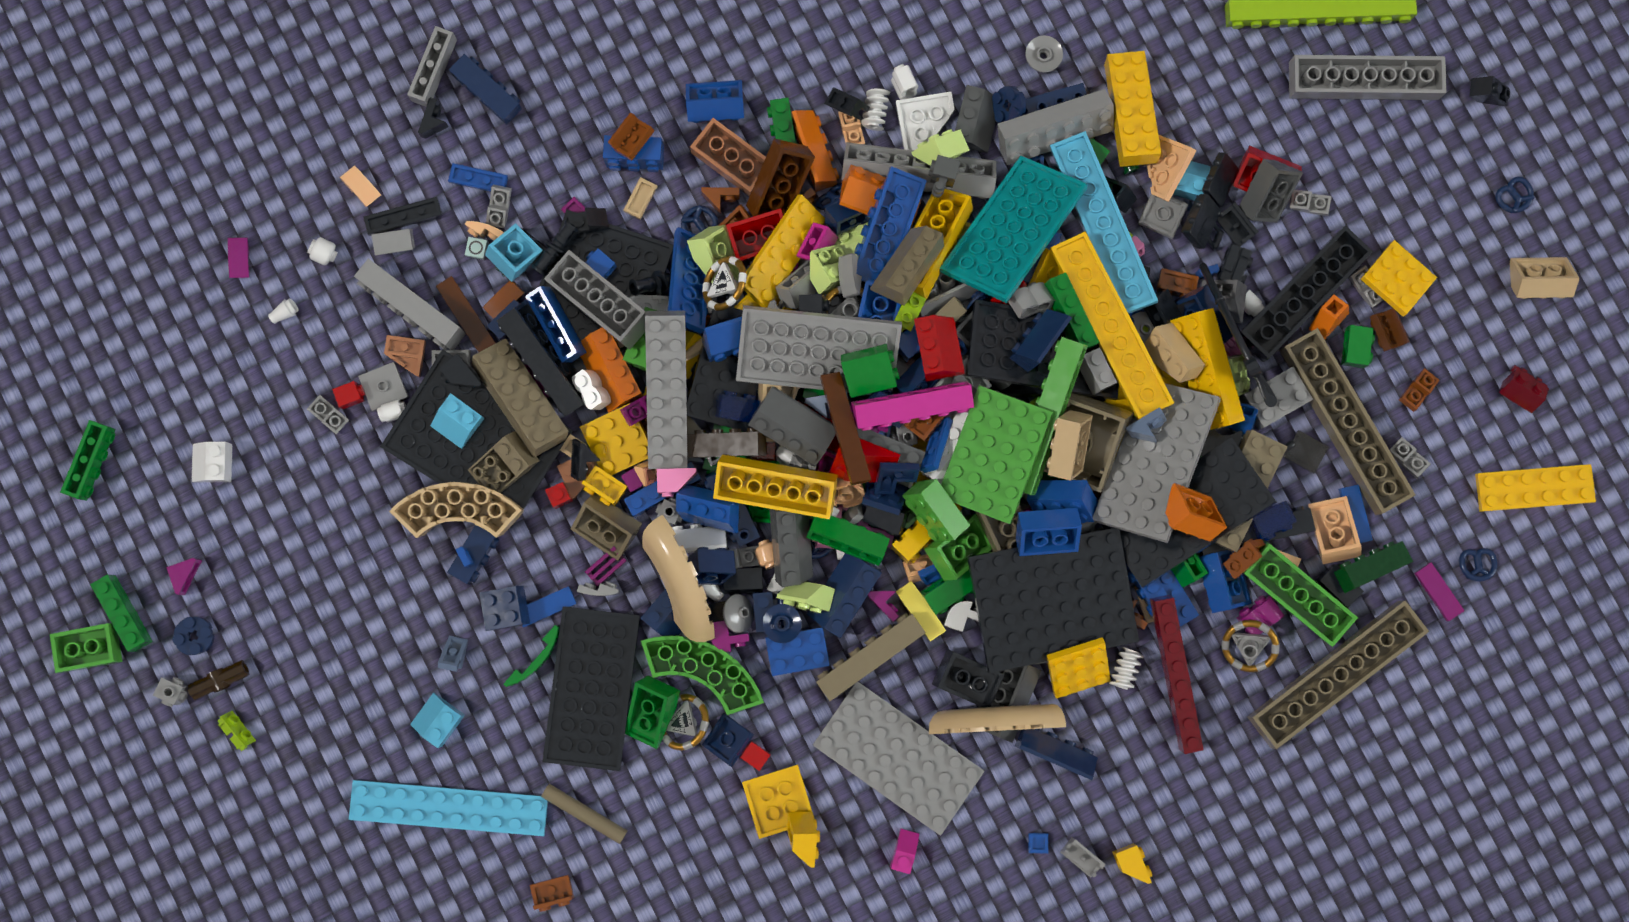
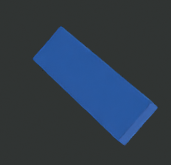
M452 163L448 182L491 192L493 184L506 187L508 175Z
M950 417L944 418L929 438L926 453L920 467L923 473L938 470L953 423Z
M1359 484L1338 489L1340 497L1347 496L1360 543L1372 541Z
M570 586L527 604L530 624L522 625L523 628L562 611L563 607L576 605L577 602Z

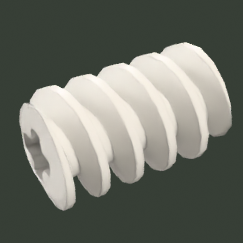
M876 88L870 89L866 92L867 98H865V103L870 108L868 112H863L862 117L864 119L861 120V124L867 129L882 131L884 128L879 126V124H885V121L880 118L886 117V113L882 112V110L888 108L883 103L889 102V99L884 97V95H890V91Z
M1121 647L1125 650V652H1119L1123 659L1116 660L1121 666L1114 667L1118 674H1112V678L1116 681H1111L1109 684L1128 690V688H1134L1130 681L1137 680L1132 675L1133 673H1139L1135 666H1141L1137 658H1144V656L1134 650Z

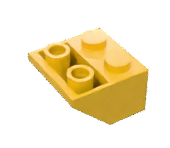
M788 812L787 832L792 851L809 867L813 868L815 867V859L819 857L818 847H816L817 843L820 842V831L817 830V821L813 819L812 812Z

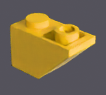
M1133 843L1112 851L1121 872L1147 884L1152 883L1150 879L1152 872L1149 866L1144 864L1143 858H1145L1141 846L1138 847Z

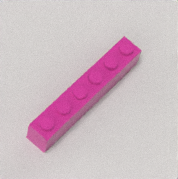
M967 381L851 402L855 425L858 429L861 428L862 431L873 429L872 426L888 427L893 422L909 423L914 418L926 420L931 415L947 416L952 411L963 413L969 411L968 408H974L972 387Z

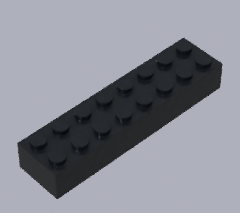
M1346 225L1342 227L1240 331L1247 347L1262 362L1268 360L1373 251Z

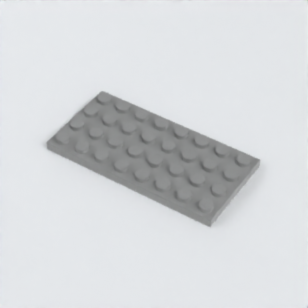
M743 305L736 381L823 390L820 376L840 372L845 391L849 393L841 365V355L887 344L888 350L893 351L895 361L892 364L893 368H896L902 322Z
M1164 383L1174 404L1162 410L1167 421L1161 427L1151 430L1157 443L1131 438L1128 431H1125L1111 473L1093 515V520L1096 523L1168 543L1173 529L1168 524L1169 520L1165 511L1171 487L1174 483L1189 487L1221 399L1219 396ZM1135 414L1129 425L1137 421Z
M859 682L854 684L813 743L814 747L940 836L984 773L983 769L933 734H929V731Z

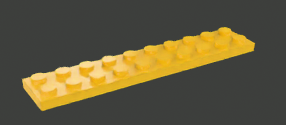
M1086 231L1051 247V253L1062 274L1066 272L1100 342L1098 344L1137 420L1159 407L1163 410L1173 405L1174 401Z

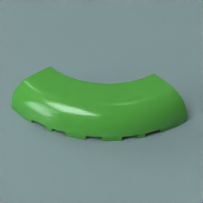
M660 636L641 640L653 678L664 675H679L694 679L708 687L717 696L727 715L764 703L758 687L746 669L722 649L719 650L710 643L695 642L683 636Z

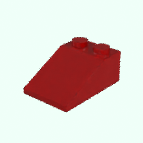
M859 438L871 476L870 482H875L880 462L897 463L901 454ZM839 446L829 473L837 474L838 478L850 481Z

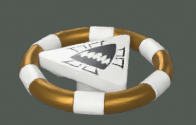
M734 256L723 257L717 260L708 270L703 282L702 293L704 301L709 308L718 311L725 310L734 305L742 295L746 285L747 274L745 266L740 259ZM728 263L738 268V281L734 280ZM718 271V273H717V275H716V277H715V279H714V281H713V283H712V285H711V280H712L714 274ZM724 294L732 295L723 303H717L711 299Z

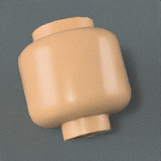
M769 539L763 540L758 543L759 547L754 552L759 565L770 569L774 567L773 546Z

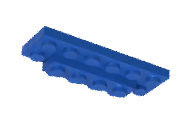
M892 166L889 168L884 185L881 186V189L877 188L874 194L876 203L868 211L867 217L870 218L868 225L865 224L862 228L861 235L864 236L863 240L857 244L854 254L858 255L856 274L862 276L861 281L875 282L909 232L927 180Z
M678 227L674 233L668 311L685 310V328L702 334L708 313L707 304L702 293L706 275L693 260L687 240L696 234Z
M1126 564L1128 580L1138 588L1136 593L1141 600L1144 599L1147 604L1146 609L1152 617L1150 599L1165 595L1174 597L1180 627L1199 616L1172 570L1142 588Z

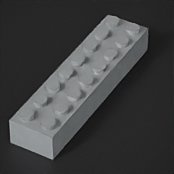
M1294 55L1289 61V98L1439 100L1446 94L1445 56Z
M846 142L841 180L844 179L850 165L862 167L864 170L878 173L883 177L887 176L889 168L892 166L927 180L924 192H931L934 183L930 182L932 176H928L930 165L914 157L911 153L913 150ZM962 156L954 158L960 160L953 188L945 186V189L969 196H976L981 199L990 198L994 193L996 183V161Z
M685 310L645 311L648 469L687 468Z

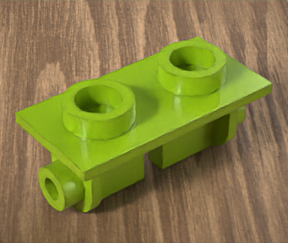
M913 292L905 306L901 305L894 320L902 322L901 332L904 330L911 332L915 324L914 319L918 317L926 301V298Z
M233 710L220 716L218 726L227 736L231 733L233 734L230 740L237 750L240 749L242 752L248 745L256 741Z

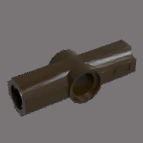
M241 660L228 667L214 670L208 673L206 677L187 685L188 692L193 700H198L210 693L222 691L230 687L232 683L249 676L248 666Z

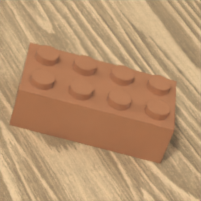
M714 118L711 119L690 146L691 153L750 196L766 156Z

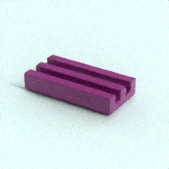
M613 546L610 550L614 552L616 548ZM605 553L585 573L599 586L600 583H603L627 560L622 556L620 562L602 578L597 580L596 577L616 560L611 558L596 573L592 574L591 572L610 556L608 553Z

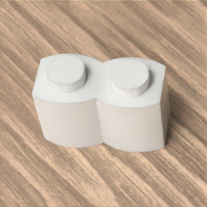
M902 64L895 67L891 82L899 99L914 97L917 94L918 84L909 65L904 66Z
M582 369L572 376L575 388L581 393L584 404L590 410H602L611 403V397L608 391L602 387L601 379L595 371Z

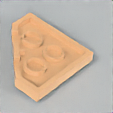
M1159 135L1161 156L1158 163L1148 164L1147 169L1152 182V187H1150L1151 194L1169 202L1196 150Z

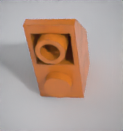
M1333 294L1321 307L1309 330L1313 331L1318 328L1325 340L1347 317L1349 305Z

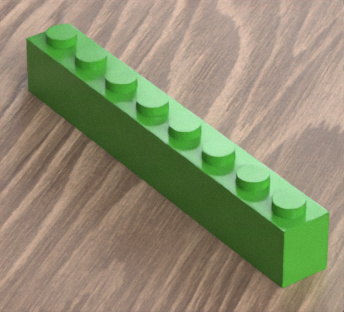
M1064 337L1056 343L1054 350L1056 352L1055 358L1051 359L1049 363V375L1043 380L1041 389H1043L1042 395L1037 398L1035 406L1051 411L1054 414L1024 490V493L1029 495H1036L1051 452V441L1055 438L1056 431L1053 429L1055 420L1065 413L1088 347Z

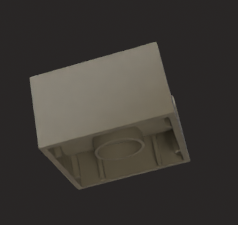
M1071 393L1065 413L1073 410L1093 415L1083 472L1072 480H1087L1092 490L1101 493L1111 473L1126 427L1133 420L1134 412L1090 396ZM1046 464L1045 469H1044V472H1046V473L1049 472V468H1047V464Z

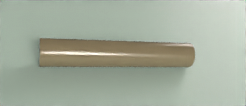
M550 783L541 796L618 844L622 842L628 830Z

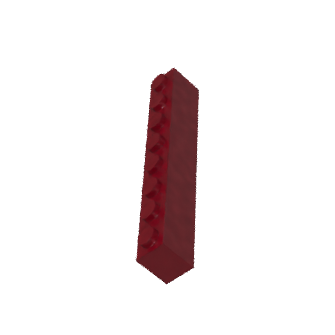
M1165 595L1151 598L1150 603L1179 750L1184 754L1203 751L1174 597Z

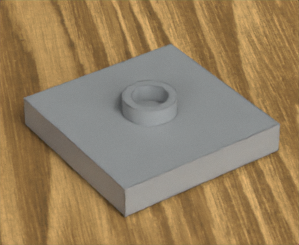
M1151 194L1137 224L1173 239L1188 204L1174 197H1171L1170 201L1167 202Z
M395 362L358 376L373 412L377 411V408L381 407L382 404L409 398Z

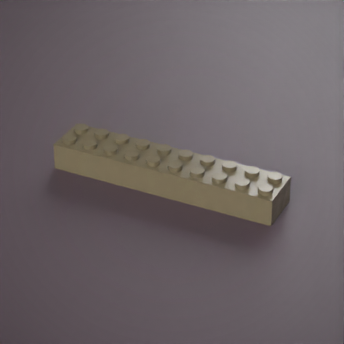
M1317 328L1281 348L1279 351L1288 367L1294 366L1312 396L1313 400L1309 401L1357 485L1359 484L1360 490L1375 516L1383 514L1414 497L1416 494L1319 329Z
M1405 600L1397 601L1248 715L1247 718L1269 747L1278 749L1426 635L1429 630Z

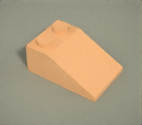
M1347 496L1308 504L1316 529L1314 533L1322 564L1352 559L1362 555L1360 540Z

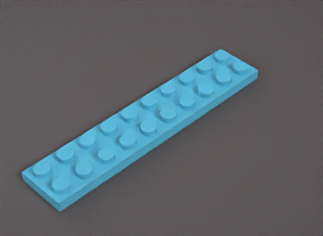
M1086 131L1051 144L1050 148L1060 172L1087 184V189L1075 205L1084 230L1128 314L1158 303L1157 296Z
M353 780L349 820L545 836L548 801L542 798L541 795Z

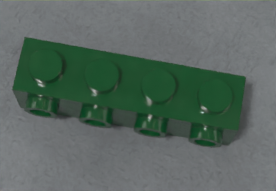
M1392 541L1383 545V550H1380L1378 547L1368 552L1370 555L1368 557L1363 554L1354 558V563H1351L1349 560L1339 565L1341 569L1334 572L1344 593L1414 562L1403 541L1397 544Z

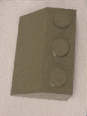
M594 493L582 505L571 530L619 561L635 538L642 523L612 504L610 506L605 505L599 500L601 497ZM613 546L616 548L614 552L610 550Z

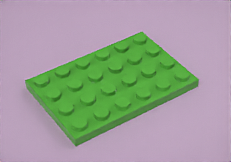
M979 385L973 399L974 408L969 410L941 486L954 503L1011 525L1054 413Z

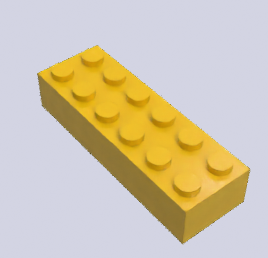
M1145 51L1107 54L1104 68L1109 97L1114 107V132L1120 167L1156 164L1161 156V148Z
M944 189L943 195L939 198L931 194L914 228L928 226L943 233L944 239L943 249L914 291L926 298V300L940 275V267L953 250L973 211L972 200L969 195Z
M1214 308L1170 320L1205 364L1197 378L1187 381L1189 389L1219 396L1221 399L1210 430L1245 421Z
M722 454L717 462L713 499L830 519L834 507L838 475Z

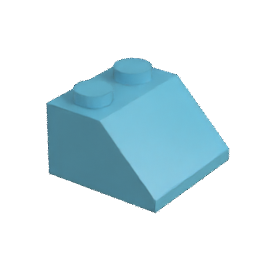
M1191 161L1173 195L1195 201L1197 195L1204 194L1202 188L1210 172V166Z
M515 223L488 245L485 256L512 282L526 271L543 250Z
M450 393L438 409L430 426L462 449L485 418Z
M433 693L410 725L424 739L435 747L440 748L443 747L465 714L436 693Z

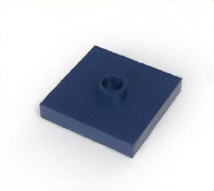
M723 713L702 746L733 767L754 734Z

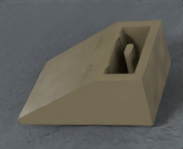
M516 431L498 441L468 471L479 485L501 493L527 473L540 460L537 456L533 458Z

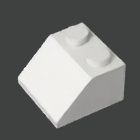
M201 442L193 444L192 482H231L232 444L228 442Z

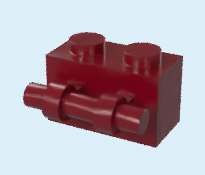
M1513 365L1510 370L1512 373L1503 380L1499 393L1532 413L1546 400L1549 391L1548 385L1543 383L1539 377H1534L1527 373L1528 370Z

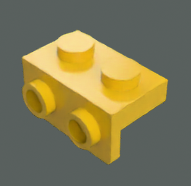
M596 465L586 480H583L581 483L585 486L584 491L592 496L594 493L601 497L599 500L607 506H610V504L616 506L628 486Z

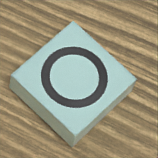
M468 237L465 256L484 260L488 241Z

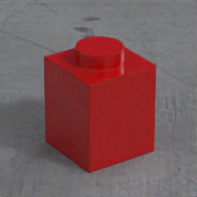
M355 381L332 389L337 404L342 409L365 401L363 387Z
M564 482L545 490L552 507L555 509L573 501Z
M751 741L743 750L740 758L760 771L771 754Z

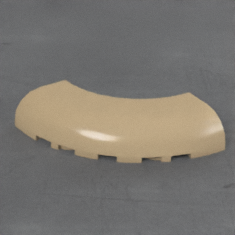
M447 482L431 485L410 494L398 502L389 512L416 538L424 536L435 526L450 521L474 523L497 538L504 535L521 516L524 509L507 496L493 489L466 482Z
M661 515L654 519L644 530L642 547L650 557L664 583L672 605L674 622L683 634L695 642L712 640L715 638L714 623L709 621L708 615L712 613L706 601L707 597L702 585L698 586L699 583L696 577L698 574L692 561L687 562L688 556L684 546L681 545L679 547L674 537L676 533L665 517Z
M1055 704L951 709L939 711L932 717L929 723V734L1066 727V721L1062 709Z

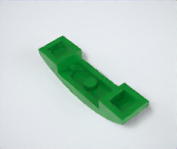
M554 625L542 639L548 645L524 673L516 669L505 681L504 686L508 687L518 684L542 667L557 643L560 631L558 625Z

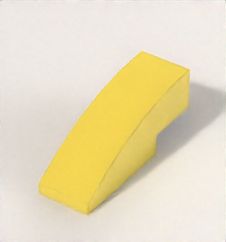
M912 581L896 591L909 613L914 615L926 632L925 636L930 642L946 631Z

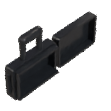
M1219 152L1202 188L1204 194L1196 196L1181 230V233L1185 235L1196 249H1204L1208 243L1213 250H1216L1224 235V232L1216 224L1221 213L1219 207H1223L1239 170L1226 152ZM1213 229H1215L1216 235L1212 241L1210 235Z

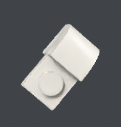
M963 601L954 604L948 610L943 626L963 632L967 618L978 621L976 608L970 610L973 602Z

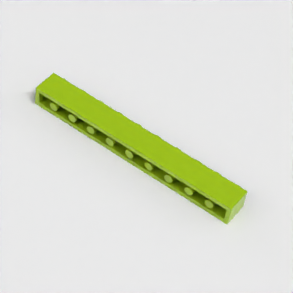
M1228 0L1225 4L1226 27H1232L1233 29H1240L1244 26L1260 28L1267 25L1275 28L1281 25L1296 27L1299 24H1306V26H1316L1318 24L1332 26L1336 23L1352 25L1355 22H1362L1365 25L1372 24L1373 22L1388 24L1392 21L1408 23L1417 15L1416 0Z

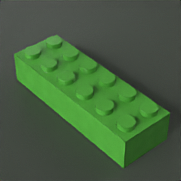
M1264 541L1266 545L1259 550L1262 557L1243 574L1323 641L1333 647L1358 617L1270 543Z

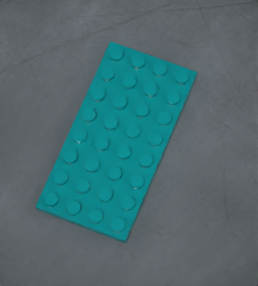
M1020 156L940 267V273L1007 303L1087 189V184Z

